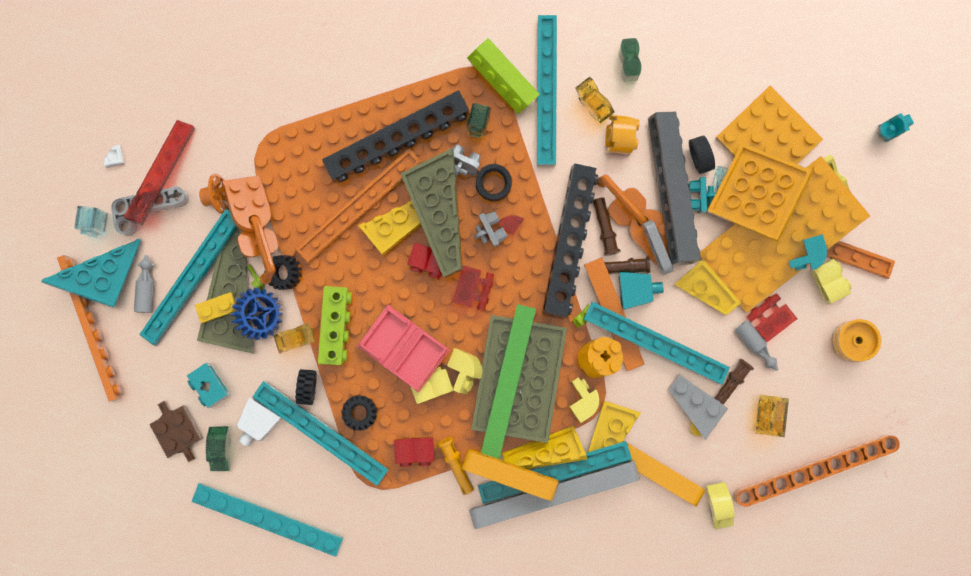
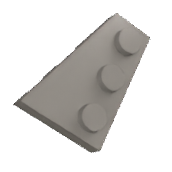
M681 375L677 377L669 389L670 393L706 440L728 408Z

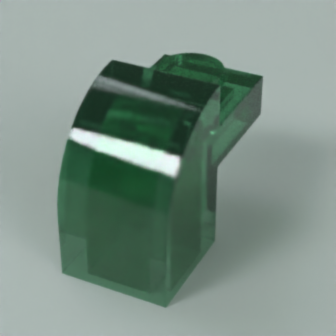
M228 426L209 427L206 461L209 462L210 471H230L229 447L231 439Z

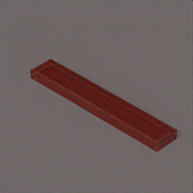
M176 120L124 215L126 220L143 226L195 130L193 125Z

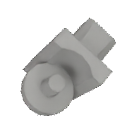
M456 144L452 148L454 150L456 178L459 174L466 176L467 173L475 177L480 166L481 156L477 153H471L468 158L463 155L465 149Z
M496 212L486 215L484 213L480 214L479 217L485 230L482 229L481 225H477L475 228L478 233L474 235L475 240L481 238L483 244L489 242L486 237L488 234L494 247L500 246V242L504 241L508 236L504 228L493 231L491 226L500 222Z

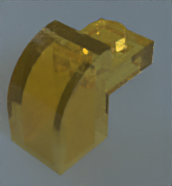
M590 76L575 87L579 95V101L599 123H602L611 114L615 113L609 99L600 93L596 83Z
M309 323L274 335L279 354L310 345L314 342V332Z

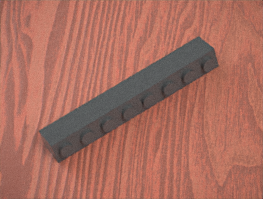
M676 111L655 112L648 117L669 258L672 266L690 265L700 261V249L697 244L694 211L691 206L688 174L685 169L686 160L682 150L683 140L679 131L680 122Z

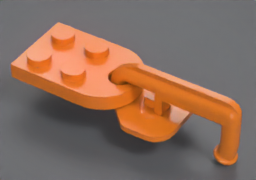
M260 175L224 180L222 187L232 220L238 228L243 230L237 239L240 251L249 258L261 256L265 273L260 276V281L263 284H269L275 273L271 254L276 252L278 242L275 233L266 228L271 217V210Z
M608 175L598 177V186H606L616 197L608 207L610 217L618 225L629 226L632 240L649 256L650 260L659 269L641 226L643 223L653 220L669 256L663 215L656 210L646 209V198L636 188H628L623 192Z

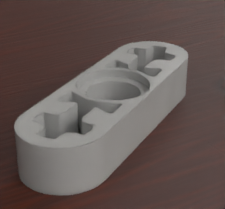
M653 220L643 223L644 233L661 273L666 275L673 272V266Z

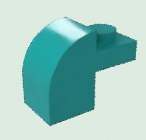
M823 234L802 240L806 255L788 260L791 269L795 268V271L807 268L806 264L809 263L811 270H815L824 263L827 256V247Z

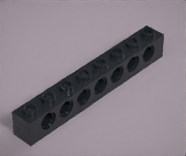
M458 90L322 159L334 183L337 181L338 183L344 182L349 178V175L353 173L359 174L366 170L365 167L381 163L383 161L382 158L388 155L393 157L400 152V149L404 147L411 148L417 144L416 141L432 137L434 135L433 132L439 129L444 131L451 127L450 124L455 121L458 123L468 118L467 115L470 114L469 108ZM450 108L454 112L451 116H445L443 111ZM429 117H434L437 121L433 125H428L426 120ZM411 126H418L420 128L415 134L409 132ZM400 134L402 140L400 142H393V136ZM378 143L385 144V148L382 151L375 150V146ZM362 151L368 153V157L364 160L358 158L359 153ZM344 160L351 161L349 168L344 169L341 167Z
M577 163L571 166L542 309L543 315L561 319L571 315L573 304L570 301L571 296H574L576 292L574 281L575 277L578 278L580 272L578 261L582 259L584 248H581L582 240L585 241L587 236L585 225L586 222H589L591 211L588 210L595 196L592 190L593 185L596 186L598 181L597 168ZM578 182L584 183L586 190L579 189ZM574 201H580L583 205L582 209L576 208ZM571 219H576L579 222V227H573L570 222ZM567 237H572L575 240V246H570L567 243ZM565 255L571 258L572 263L570 265L564 263L563 257ZM560 274H565L568 277L567 283L560 281ZM559 292L564 295L563 302L557 301L556 293Z

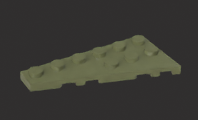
M234 232L216 259L207 300L230 292L233 293L234 299L241 298L240 293H246V290H248L246 256L241 253L237 241L241 234L239 232ZM249 302L245 307L244 315L248 312ZM228 314L201 323L197 341L254 354L253 338L248 339L247 334L242 336V329L235 330L238 326V323H232L236 319L235 316ZM247 320V323L252 327L251 321Z

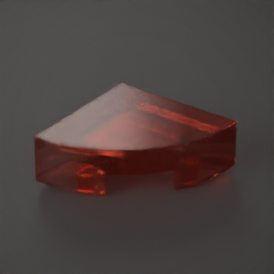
M510 215L502 218L498 224L513 235L524 221V218Z

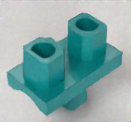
M899 113L878 125L880 135L885 138L886 142H889L909 131V127L914 124V121L910 114L903 116L902 113Z
M700 177L699 180L689 181L688 187L690 193L698 192V199H691L692 210L699 211V214H705L707 212V199L708 205H710L716 192H714V186H708L707 193L706 177Z

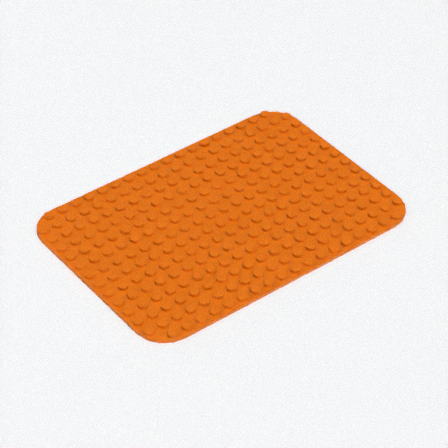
M474 66L457 68L280 126L263 138L257 147L254 157L256 176L260 175L271 210L270 220L281 254L295 257V261L300 263L298 267H302V270L299 271L302 277H298L300 282L295 283L297 286L292 289L338 432L389 468V471L378 486L352 468L358 479L367 486L387 490L399 488L450 471L452 469L444 461V455L441 448L437 447V443L444 438L453 437V444L456 450L460 452V461L463 464L468 449L481 452L486 433L471 430L480 379H473V387L468 394L452 391L417 404L412 389L408 384L357 347L387 305L394 308L450 350L438 367H441L442 370L446 369L452 388H454L460 373L447 366L454 348L476 356L482 365L491 315L514 319L517 304L535 308L533 322L567 328L550 434L574 426L575 429L579 428L596 417L602 408L606 396L604 377L599 379L588 377L578 364L579 350L592 340L586 323L578 328L573 322V319L582 312L576 293L574 296H571L570 303L573 304L571 315H568L567 318L561 319L542 314L557 237L514 110ZM459 90L469 108L470 114L467 115L468 118L459 123L457 121L451 123V127L444 131L439 129L433 132L434 135L426 140L422 138L416 141L417 144L410 149L422 162H425L458 144L465 149L464 156L469 158L471 153H477L481 156L478 172L489 164H498L505 167L512 178L510 193L504 199L494 202L485 200L479 195L476 189L477 174L475 177L468 173L466 176L459 174L456 178L463 270L447 278L440 277L439 280L429 277L428 272L422 271L420 274L410 270L411 267L407 263L414 243L431 248L422 225L385 255L380 253L358 226L411 201L404 181H401L315 259L307 264L295 249L408 148L400 149V152L393 157L388 155L382 158L383 161L375 166L371 164L365 167L366 170L359 174L353 173L349 175V178L341 183H338V181L333 182L322 159ZM447 108L443 111V114L451 116L454 111ZM429 117L426 123L433 125L437 120L434 117ZM411 126L409 132L415 134L420 128L418 126ZM396 134L392 138L393 142H400L402 140L400 134ZM378 143L375 146L377 151H382L385 148L384 143ZM365 151L360 152L358 155L360 160L368 157V153ZM344 160L341 167L344 169L349 168L351 161ZM490 172L483 178V187L488 193L497 194L504 189L505 179L498 172ZM496 212L500 222L491 227L494 232L504 228L508 236L496 248L488 234L486 237L489 242L483 244L481 238L477 240L474 238V235L478 233L475 228L477 225H481L482 229L485 230L479 217L482 213L486 215ZM560 274V281L567 283L568 277L565 274ZM324 286L346 287L349 289V292H352V302L348 304V312L351 313L350 323L346 324V331H349V341L345 342V350L348 351L347 362H344L343 366L318 364ZM556 293L557 301H564L562 293ZM578 377L580 380L584 379L590 388L587 390L589 393L596 389L599 395V406L596 412L582 423H579L569 408L570 405L581 399V396L571 383ZM353 396H366L376 405L377 418L374 421L375 423L365 430L357 431L350 429L342 420L341 410L343 409V404ZM361 405L355 406L352 410L353 418L358 421L365 419L367 415L366 408ZM505 436L501 453L530 443L533 440ZM434 437L435 461L431 462V465L419 466V462L411 463L410 467H400V464H395V439Z

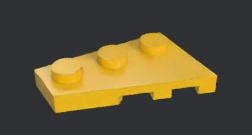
M701 260L674 283L677 287L725 315H728L741 304L704 260Z

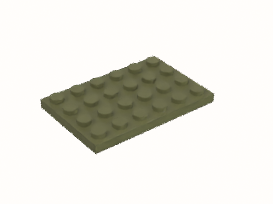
M495 315L490 317L482 364V378L479 381L471 430L486 432L513 318ZM536 322L532 323L505 436L548 443L567 328Z

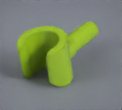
M251 264L247 265L249 272L255 279L251 285L261 290L265 284L260 281V277L256 274Z
M587 304L584 310L573 319L578 328L587 322L583 318L590 304Z

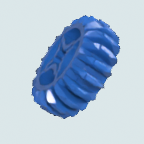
M254 288V290L248 289L246 293H240L241 298L235 299L238 305H232L236 312L230 314L236 317L232 323H238L235 330L242 329V336L247 334L248 339L254 337L255 340H260L261 337L266 339L268 335H273V330L279 329L276 323L282 322L278 316L283 315L282 312H278V309L282 307L281 304L276 305L278 298L272 299V292L267 294L266 289L260 291L259 288ZM257 299L264 302L267 308L262 307L260 302H257ZM249 302L248 312L244 315L245 307ZM257 311H263V313H260L257 317H251V315H254ZM267 314H269V320H268V322H267V324H266V319H265V318H266ZM247 320L252 321L254 323V326H257V329L251 327L247 323Z

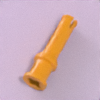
M453 437L444 438L437 443V447L441 448L444 461L451 467L462 494L467 495L473 492L474 488L466 471L461 468L460 452L456 450L453 444Z

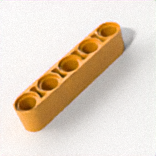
M627 443L632 458L630 461H635L639 473L697 507L706 491L705 489Z
M471 449L467 450L461 467L467 472L550 501L553 500L559 481L554 478Z

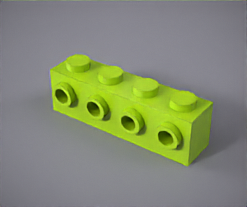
M489 38L467 57L470 63L517 114L521 113L540 95Z
M324 286L318 364L343 366L344 362H347L348 351L345 350V342L349 341V331H346V324L350 323L351 313L348 312V304L352 302V292H349V289L346 287Z

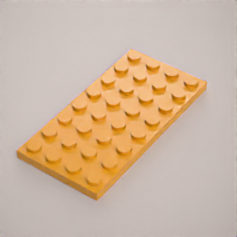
M822 156L806 167L812 170L813 174L779 242L734 224L700 251L702 259L741 302L740 305L746 313L801 271H795V268L791 269L788 260L806 255L802 240L823 234L828 250L870 217V214Z

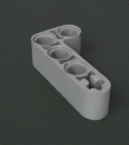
M172 187L115 199L111 205L115 229L120 234L131 236L137 230L135 216L182 207L188 203L189 195L180 187ZM178 193H180V194L182 195V196L179 197V200H177V199L174 198V197H178ZM160 196H163V198H164L163 203L160 204V205H157V204H156L157 198L160 197ZM140 200H144V201H145L144 207L141 208V209H138V207H137L138 202H139ZM121 204H125V205H126L125 211L120 213V212H119V207H120V205H121ZM129 222L128 230L123 231V224Z

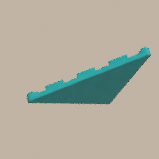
M136 239L131 243L43 278L41 282L114 308L141 239Z

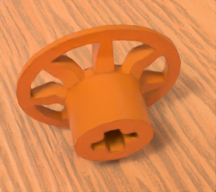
M214 173L209 177L208 187L200 189L199 197L203 206L213 205L215 210L222 214L225 209L229 210L228 204L226 206V203L222 201L227 202L225 195L222 194L224 192L223 187H219L224 178L218 173Z

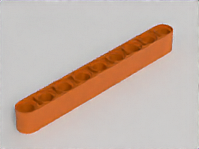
M881 435L738 488L733 494V499L735 503L743 507L754 505L894 453L899 449L900 441L893 435ZM888 438L892 442V445L889 449H887L885 446V441ZM870 445L874 448L872 455L867 453V448ZM851 452H854L856 455V459L853 462L849 460ZM833 459L838 461V466L835 469H832L830 465ZM818 465L820 472L815 476L812 473V469ZM797 472H800L802 475V479L799 482L794 480V475ZM778 479L784 481V486L781 489L776 487ZM764 485L766 488V492L764 495L760 496L758 494V488ZM746 492L748 499L742 503L739 496L741 493Z

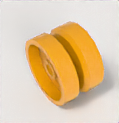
M855 319L843 322L833 333L832 345L834 351L840 358L848 362L870 360L877 355L881 348L882 339L880 331L868 320Z

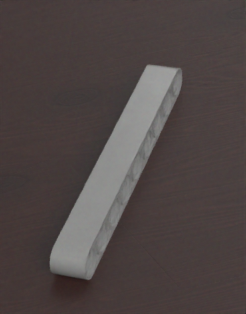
M633 460L559 482L552 501L525 492L469 510L474 529H478L640 480Z

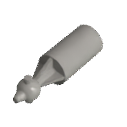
M145 255L143 260L138 262L142 272L135 284L134 312L152 313L153 281L148 270L154 266V263H151L148 255Z
M746 320L734 331L750 351L765 359L767 368L778 371L777 359L770 357L766 341L750 321Z

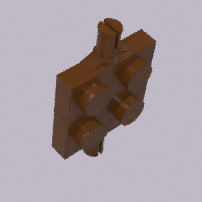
M165 401L157 404L163 415L149 425L166 457L170 458L177 453L183 452L188 462L194 460L195 457L190 448L203 438L185 405L170 411Z

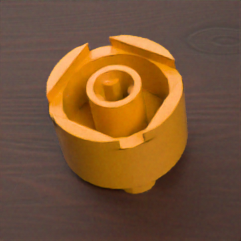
M611 114L608 120H612L611 125H607L605 133V146L609 147L606 152L630 155L633 149L637 150L638 148L636 131L639 130L640 120L635 119L634 116Z
M600 337L587 342L578 353L580 368L585 371L588 377L594 379L615 374L620 371L623 362L621 344L608 337Z

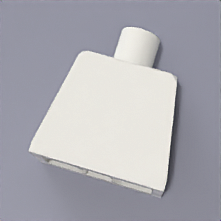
M249 398L237 424V427L244 431L238 441L247 447L253 438L262 441L282 418L256 399Z

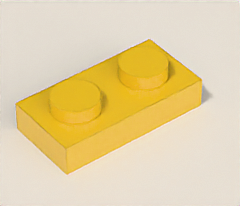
M232 292L194 305L200 323L236 312L232 308V305L236 304Z

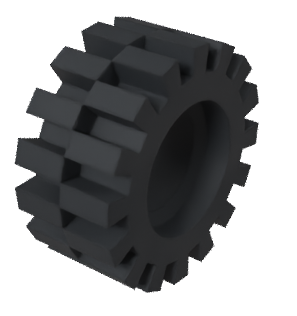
M290 255L272 257L275 273L269 286H273L274 289L278 290L296 287L295 283L300 282L298 277H302V274H299V271L302 270V267H298L299 261H295L296 258ZM282 265L286 266L288 270V276L285 280H282L279 276V268Z
M299 370L295 391L296 404H313L317 382L315 370Z
M359 395L349 398L343 404V409L341 410L342 420H344L345 425L357 431L368 429L375 423L374 421L377 418L376 405L366 396ZM357 405L365 407L367 411L365 419L361 421L354 419L352 416V410Z

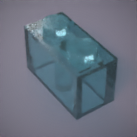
M77 206L74 229L79 230L80 234L87 237L98 238V235L105 236L108 213L94 207Z

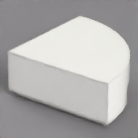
M120 144L112 147L104 159V167L108 168L125 164Z

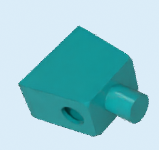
M626 272L618 274L623 310L651 303L654 301L653 294L664 293L663 282L652 283L651 274Z

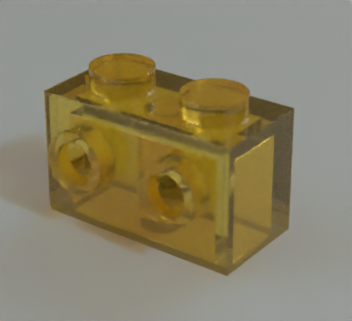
M767 395L759 396L756 434L785 437L788 398Z

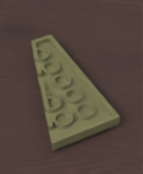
M451 148L400 173L444 278L463 270L454 150Z

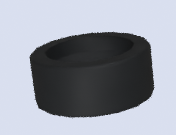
M704 135L690 139L689 150L697 171L702 174L714 170L716 167L715 159L708 139Z
M489 164L478 172L476 189L485 200L491 202L500 201L510 193L512 178L505 167L498 164ZM490 172H498L505 179L504 189L497 194L488 193L483 187V178Z

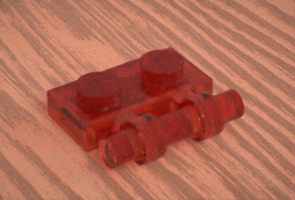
M463 265L452 303L471 308L473 301L479 302L477 310L484 311L486 304L489 302L490 288H493L494 274L487 272L485 279L480 278L481 270ZM478 284L483 285L480 296L475 295Z
M777 293L772 297L766 298L762 305L758 308H753L751 313L746 316L750 322L758 319L760 323L754 328L766 342L770 341L798 319L787 304L782 305L780 308L776 303L781 298ZM771 308L773 313L765 318L763 313Z

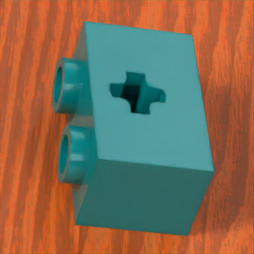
M210 363L203 364L187 375L189 379L187 382L190 388L198 392V400L204 407L212 408L231 395ZM205 383L211 384L209 386L210 390H204V387L206 386Z

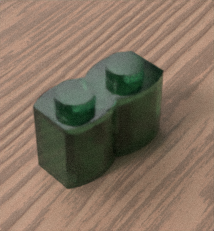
M636 38L622 39L619 47V58L622 62L620 73L624 82L637 81L641 74L642 65L638 57L640 46Z
M477 103L472 104L467 123V132L470 133V136L475 138L485 136L491 115L490 107Z

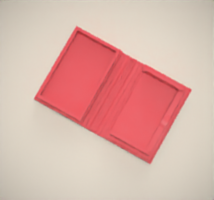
M389 305L386 306L357 345V347L418 393L450 351Z

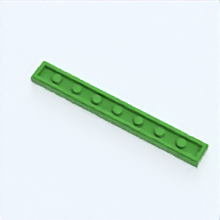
M519 304L516 307L481 453L500 459L536 311L535 308Z

